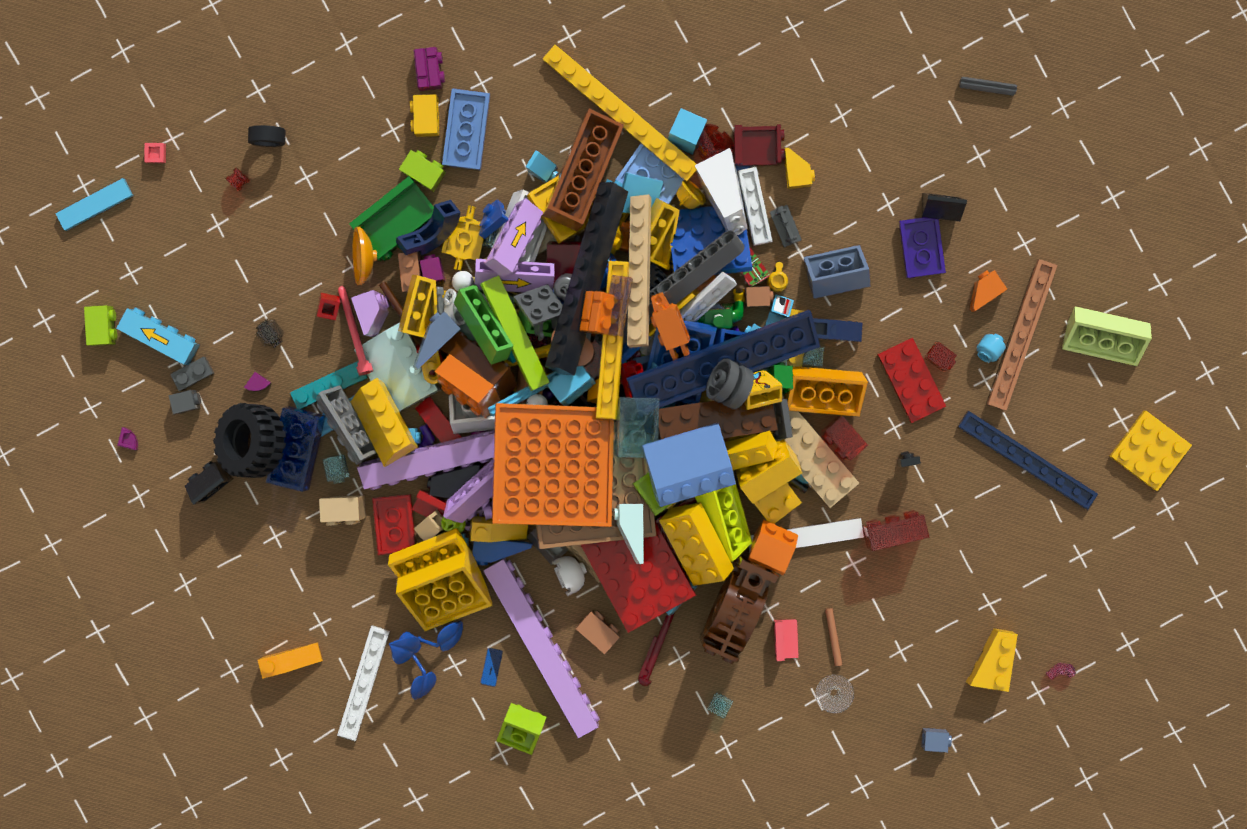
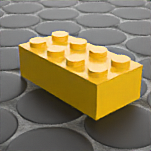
M701 502L670 508L659 520L693 586L722 582L732 572L734 567Z

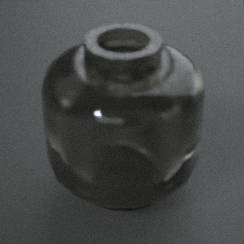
M267 318L255 327L257 329L255 335L263 346L269 347L272 345L275 348L283 341L281 337H283L284 331L275 320H268Z

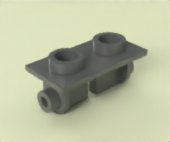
M788 205L780 206L770 212L783 247L802 240Z

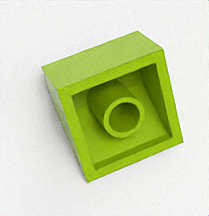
M511 703L496 741L532 755L547 717L538 712L525 709L521 705Z

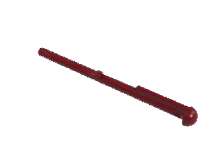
M674 614L666 615L658 637L654 636L638 676V682L642 686H649L652 683L649 678Z

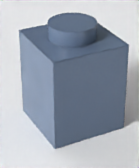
M923 728L921 747L924 751L948 753V747H951L952 737L945 729Z

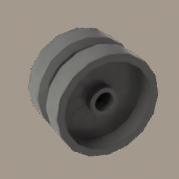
M730 359L721 360L714 367L708 379L706 387L708 398L716 402H722L724 406L731 409L739 408L751 392L754 382L753 371L747 367L739 366Z

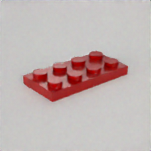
M913 337L877 354L910 423L946 407Z

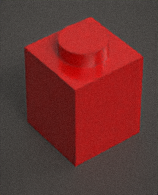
M320 293L317 317L336 320L340 296Z

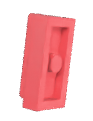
M796 619L774 620L776 661H785L784 658H798Z

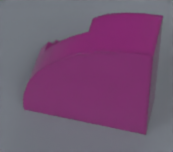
M254 372L244 388L251 391H260L269 387L271 382L257 372Z
M122 427L117 446L138 450V440L131 430Z

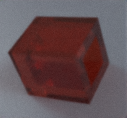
M938 341L933 344L924 358L941 371H946L954 366L956 363L954 359L957 355Z

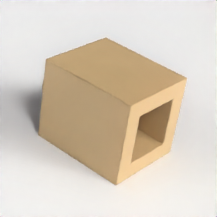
M436 510L417 525L414 530L423 541L433 538L443 530L441 527L443 516Z

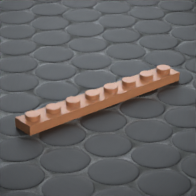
M1041 259L1037 260L987 405L1004 411L1007 410L1058 265Z

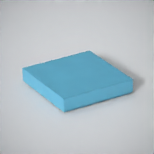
M626 172L622 188L628 191L623 212L630 214V197L649 194L652 207L656 198L659 199L663 181Z

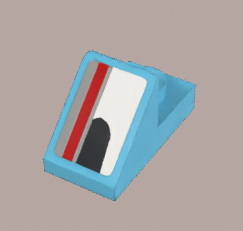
M775 294L765 326L790 317L794 300Z

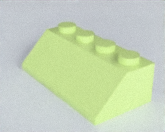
M1074 307L1067 323L1062 349L1138 366L1152 339L1150 323Z

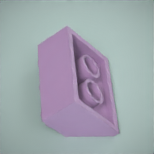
M372 290L351 299L363 334L374 338L379 334L389 313L388 307H390L386 296L384 297L383 294Z

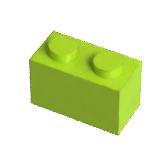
M410 150L399 170L434 192L446 173L442 169L443 165L435 160L433 162L426 159L427 155L419 150L416 152Z
M107 305L84 307L86 345H116L115 340H117L118 335L117 330L114 328L116 312L113 310V307Z

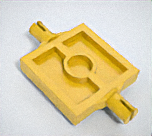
M469 205L466 217H460L455 230L443 243L442 253L456 258L453 269H458L459 271L462 269L463 260L470 259L476 261V259H480L485 240L479 235L480 222L473 218L476 207Z

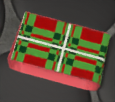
M749 246L752 271L740 273L749 286L753 287L768 278L769 273Z

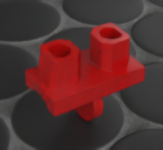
M636 360L621 364L620 384L623 383L626 399L632 398L626 378L643 372L642 364L637 363Z

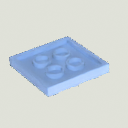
M641 143L615 179V181L617 180L623 184L625 173L627 172L662 180L663 185L659 199L668 204L676 195L683 181L679 175Z

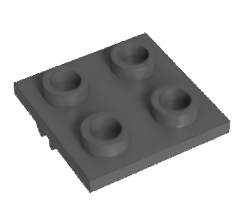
M548 284L514 296L513 299L532 327H534L535 336H539V341L544 339L543 322L551 319L552 330L556 329L563 305Z

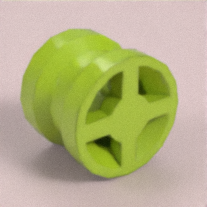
M444 516L441 520V527L447 532L457 528L461 533L465 529L466 521L459 523L446 519Z

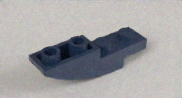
M813 318L818 339L861 342L863 323Z

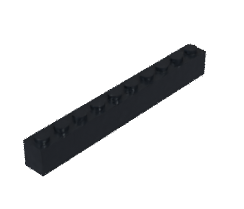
M599 182L545 367L562 375L575 376L587 332L580 331L586 291H600L627 199L628 191L614 182Z

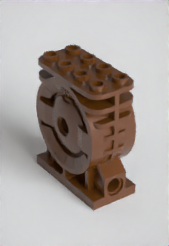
M741 554L734 560L736 562L734 569L725 579L704 625L703 634L701 633L699 636L703 649H705L704 652L715 656V654L721 655L723 657L722 660L730 664L739 661L738 655L743 652L764 608L770 582L776 583L779 577L774 571L749 561L748 557Z

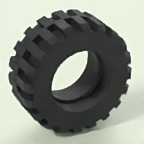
M238 403L231 406L222 414L223 417L219 418L217 422L218 427L215 428L214 432L216 433L213 444H215L214 452L218 456V463L222 465L221 467L225 472L232 476L262 478L269 475L279 465V459L281 460L284 455L282 452L286 446V443H284L286 433L283 431V422L280 421L279 415L266 405ZM251 432L250 448H248V438Z

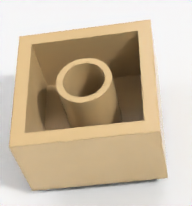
M365 495L319 499L320 522H326V526L341 524V521H345V525L361 523L360 520L366 518Z

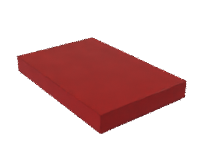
M411 494L372 498L378 555L392 554L415 545L416 538Z

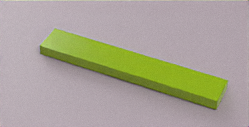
M498 275L482 282L480 285L491 309L513 344L512 353L530 391L550 383L500 276Z

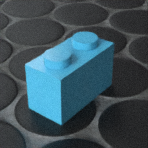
M577 366L575 376L556 375L547 386L562 405L568 406L596 384V382L584 366Z

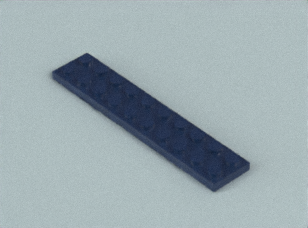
M806 310L626 378L638 415L640 416L705 391L710 374L714 367L723 359H730L739 366L747 367L755 372L819 348L820 343L810 310Z

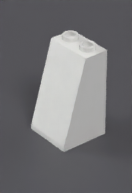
M729 148L695 165L701 187L726 231H734L736 235H739L748 228L737 170Z

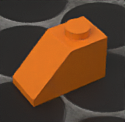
M986 270L977 276L979 280L974 283L970 304L971 312L978 310L1007 290L995 270L991 272Z

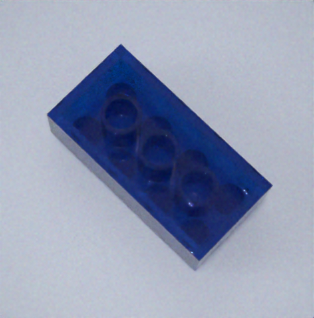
M290 406L282 408L280 421L283 422V431L286 433V438H284L286 446L282 452L284 453L282 459H279V465L267 475L266 483L301 492L310 489L326 415Z

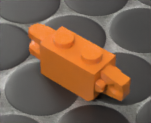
M663 292L653 295L651 301L654 311L651 322L654 328H658L660 333L658 339L661 346H665L666 351L669 350L673 360L679 358L675 350L679 346L684 356L689 355L687 343H689L690 336L678 306L673 303L669 304Z

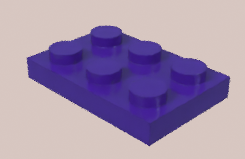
M924 217L899 221L906 279L946 273L939 219Z

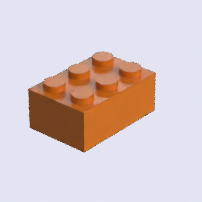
M450 354L435 370L438 377L437 381L442 385L441 389L448 395L453 394L456 396L455 399L461 405L465 406L467 404L471 407L470 410L477 416L481 414L487 418L490 415L488 408L501 401L493 384Z

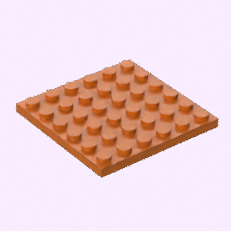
M496 403L492 524L612 527L614 420L597 419V407Z

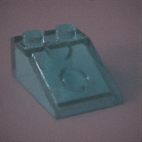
M619 398L614 442L615 456L645 458L642 445L658 441L659 398Z

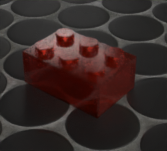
M911 510L903 512L904 516L900 517L896 515L886 516L884 521H877V519L866 521V525H863L862 528L867 548L871 551H876L930 538L924 515L918 513V511Z

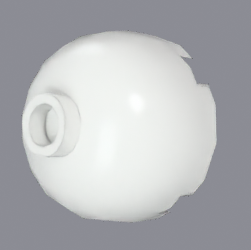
M564 556L552 561L553 565H557L554 570L562 588L566 587L568 589L565 592L566 595L570 596L579 591L585 582L584 574L587 573L582 562L578 563L575 558L570 556Z

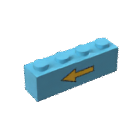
M136 307L134 310L126 309L116 329L184 365L191 363L200 346L195 343V338L187 334L185 336L178 334V329L170 325L168 327L161 325V320L153 316L151 318L144 316L146 312Z

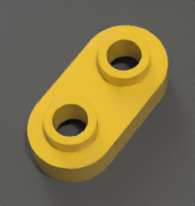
M438 351L421 366L424 379L430 384L438 383L437 375L429 374L431 370H436L441 364Z

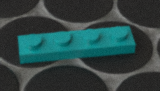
M359 361L290 392L297 409L301 410L316 403V397L321 391L339 385L344 390L367 379V374L358 375L356 367Z

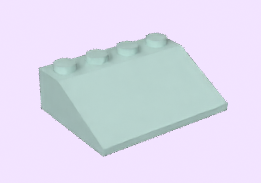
M398 323L362 344L366 360L373 367V372L367 374L370 381L378 378L384 382L399 412L440 391L437 383L430 384L424 379L422 367L417 370L413 368L418 354L416 344L410 334L398 331L400 324Z

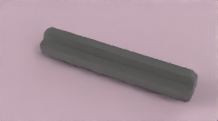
M961 77L959 83L960 88L1012 96L1017 91L1016 84Z

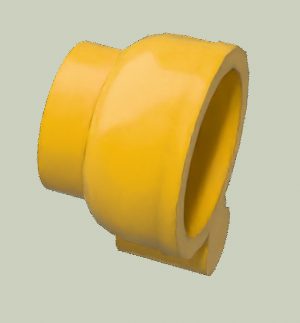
M781 262L775 264L776 270L770 273L767 278V286L773 292H782L788 285V277L782 272L783 264Z

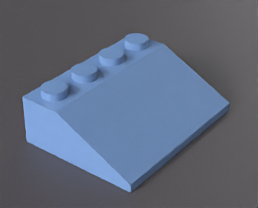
M718 423L642 445L654 496L660 507L736 484L732 465Z

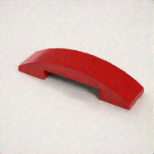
M431 396L415 407L441 443L462 438L459 433H453L450 421L442 413V410Z

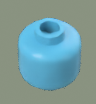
M986 334L976 347L978 357L987 363L997 361L1006 349L1003 338L998 334Z

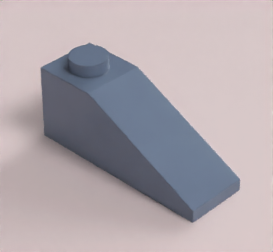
M445 311L441 314L436 312L429 319L431 323L427 326L413 365L415 370L419 369L461 329Z

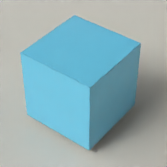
M681 108L671 128L668 140L678 149L693 155L705 129L707 119Z

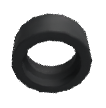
M250 126L248 128V143L266 147L284 146L286 130L277 126Z

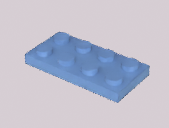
M460 89L451 90L442 161L443 166L481 170L490 93Z

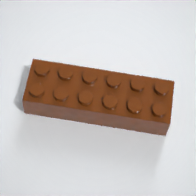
M590 108L582 119L542 216L577 232L580 230L619 139L623 124Z

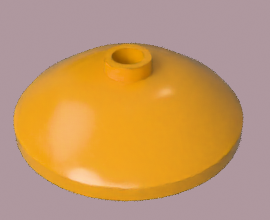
M361 227L354 228L352 241L353 271L357 285H363L372 272L373 262L377 261V251L373 250L370 238Z

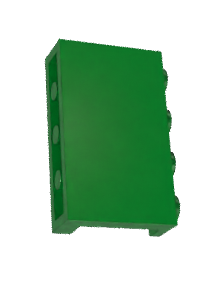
M408 176L350 222L349 225L353 230L355 227H361L371 240L373 250L377 251V260L380 262L384 260L385 262L393 256V251L397 248L400 250L396 243V238L417 231L426 225L433 214L434 206L412 178Z

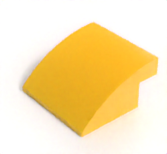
M457 528L389 555L388 566L398 578L396 594L424 631L492 606V600L479 566Z

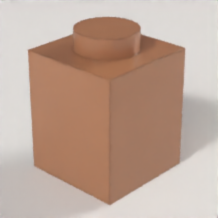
M769 286L746 287V308L769 307L770 302H773V291H770Z

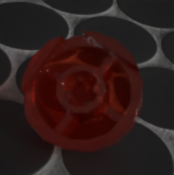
M713 124L705 125L696 145L699 156L703 160H707L729 148L732 152L734 148L731 137L725 131L723 133L718 131L719 127Z

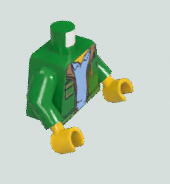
M734 289V303L715 304L696 322L716 326L717 329L732 328L734 323L743 318L744 301L746 299L745 290L742 289L743 292L737 294L736 289Z

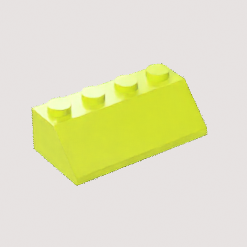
M736 484L695 497L697 503L701 502L731 562L752 544Z

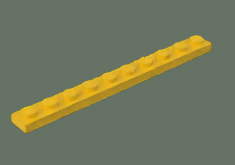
M554 45L543 57L545 63L611 119L623 124L624 130L683 180L688 182L697 172L695 168L697 164L557 45Z

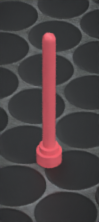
M341 286L338 288V292L359 361L356 368L358 375H366L373 372V367L366 360L346 289Z

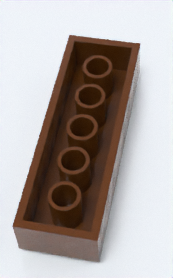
M707 401L656 409L653 413L657 440L718 423L724 442L766 431L774 434L778 430L773 404L747 410L744 403L737 409H731L724 406L722 402Z

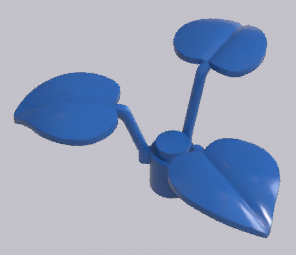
M461 620L444 627L438 634L437 643L422 639L420 636L416 637L409 631L403 633L399 640L389 643L392 659L396 664L405 663L412 657L422 672V676L416 677L411 685L410 692L414 700L426 695L436 683V675L433 672L426 674L425 669L414 653L421 649V642L434 647L440 646L441 651L453 648L462 635L463 622Z

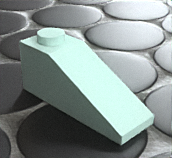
M617 504L613 510V519L616 520L617 526L635 563L644 564L643 504Z

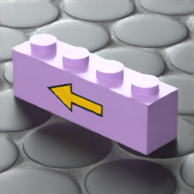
M526 198L516 203L484 264L502 278L508 274H513L518 268L517 262L526 252V245L534 237L532 234L534 229L541 223L540 218L543 211Z
M476 259L474 285H477L479 290H482L480 285L482 282L498 276L496 272L484 264L486 259ZM518 261V268L513 274H508L503 278L500 276L506 291L524 293L547 284L553 291L554 264Z

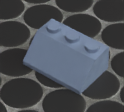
M860 245L804 257L809 286L814 299L870 287L869 267Z

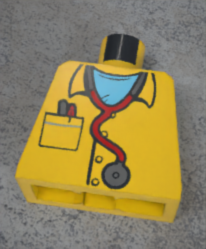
M763 370L753 373V386L748 398L744 402L746 409L749 410L782 402V384L767 371Z

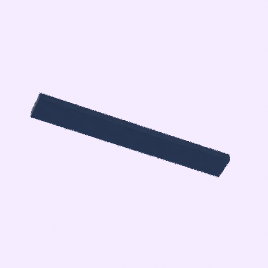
M970 411L966 412L957 426L1086 510L1090 508L1098 495L1095 491Z

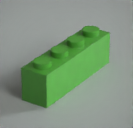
M477 285L459 289L454 305L490 364L507 360L513 349V344Z

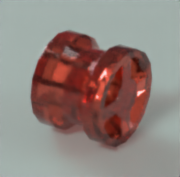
M236 167L233 170V174L225 178L238 191H241L242 186L250 181Z

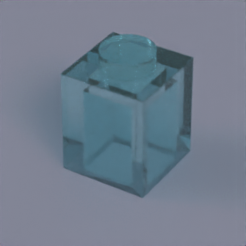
M345 455L322 459L327 482L333 481V484L345 482L344 478L349 477Z

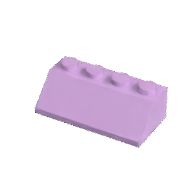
M494 458L447 500L443 515L446 519L463 523L466 519H472L478 508H483L489 503L490 498L493 496Z

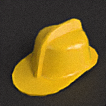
M690 180L688 182L682 181L676 193L680 201L679 206L684 205L688 209H694L699 205H703L706 199L702 191Z

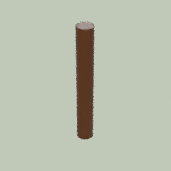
M382 282L379 287L401 319L402 306L387 283Z

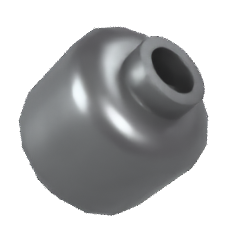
M563 274L554 283V293L563 301L566 297L572 274Z

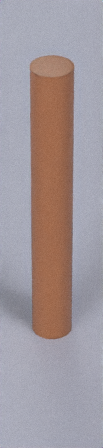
M833 608L825 609L834 664L835 666H841L842 659Z

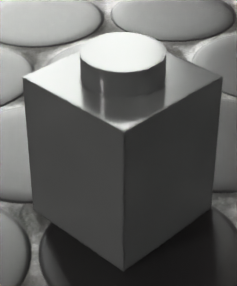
M196 390L168 395L173 414L201 409V397Z

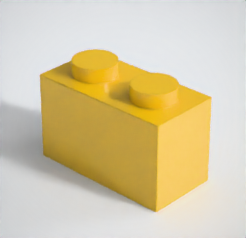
M413 95V101H410V111L414 113V120H411V132H414L416 137L440 136L439 98L437 95Z

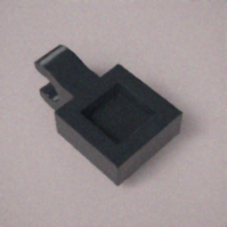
M908 451L901 452L900 456L902 458L897 459L899 467L921 464L920 456H914V453H909Z

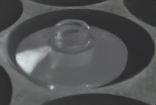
M829 675L818 683L816 700L825 711L841 713L852 704L854 689L850 681L845 677ZM837 690V695L832 696L831 691Z

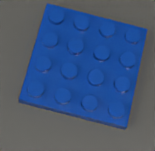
M713 206L679 209L676 234H674L673 242L670 243L673 246L671 247L674 272L723 233L727 232ZM747 229L737 235L745 246L743 252L714 275L721 274L722 272L728 274L752 271Z

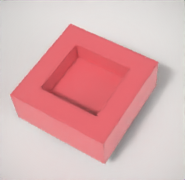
M145 143L144 162L166 163V144Z

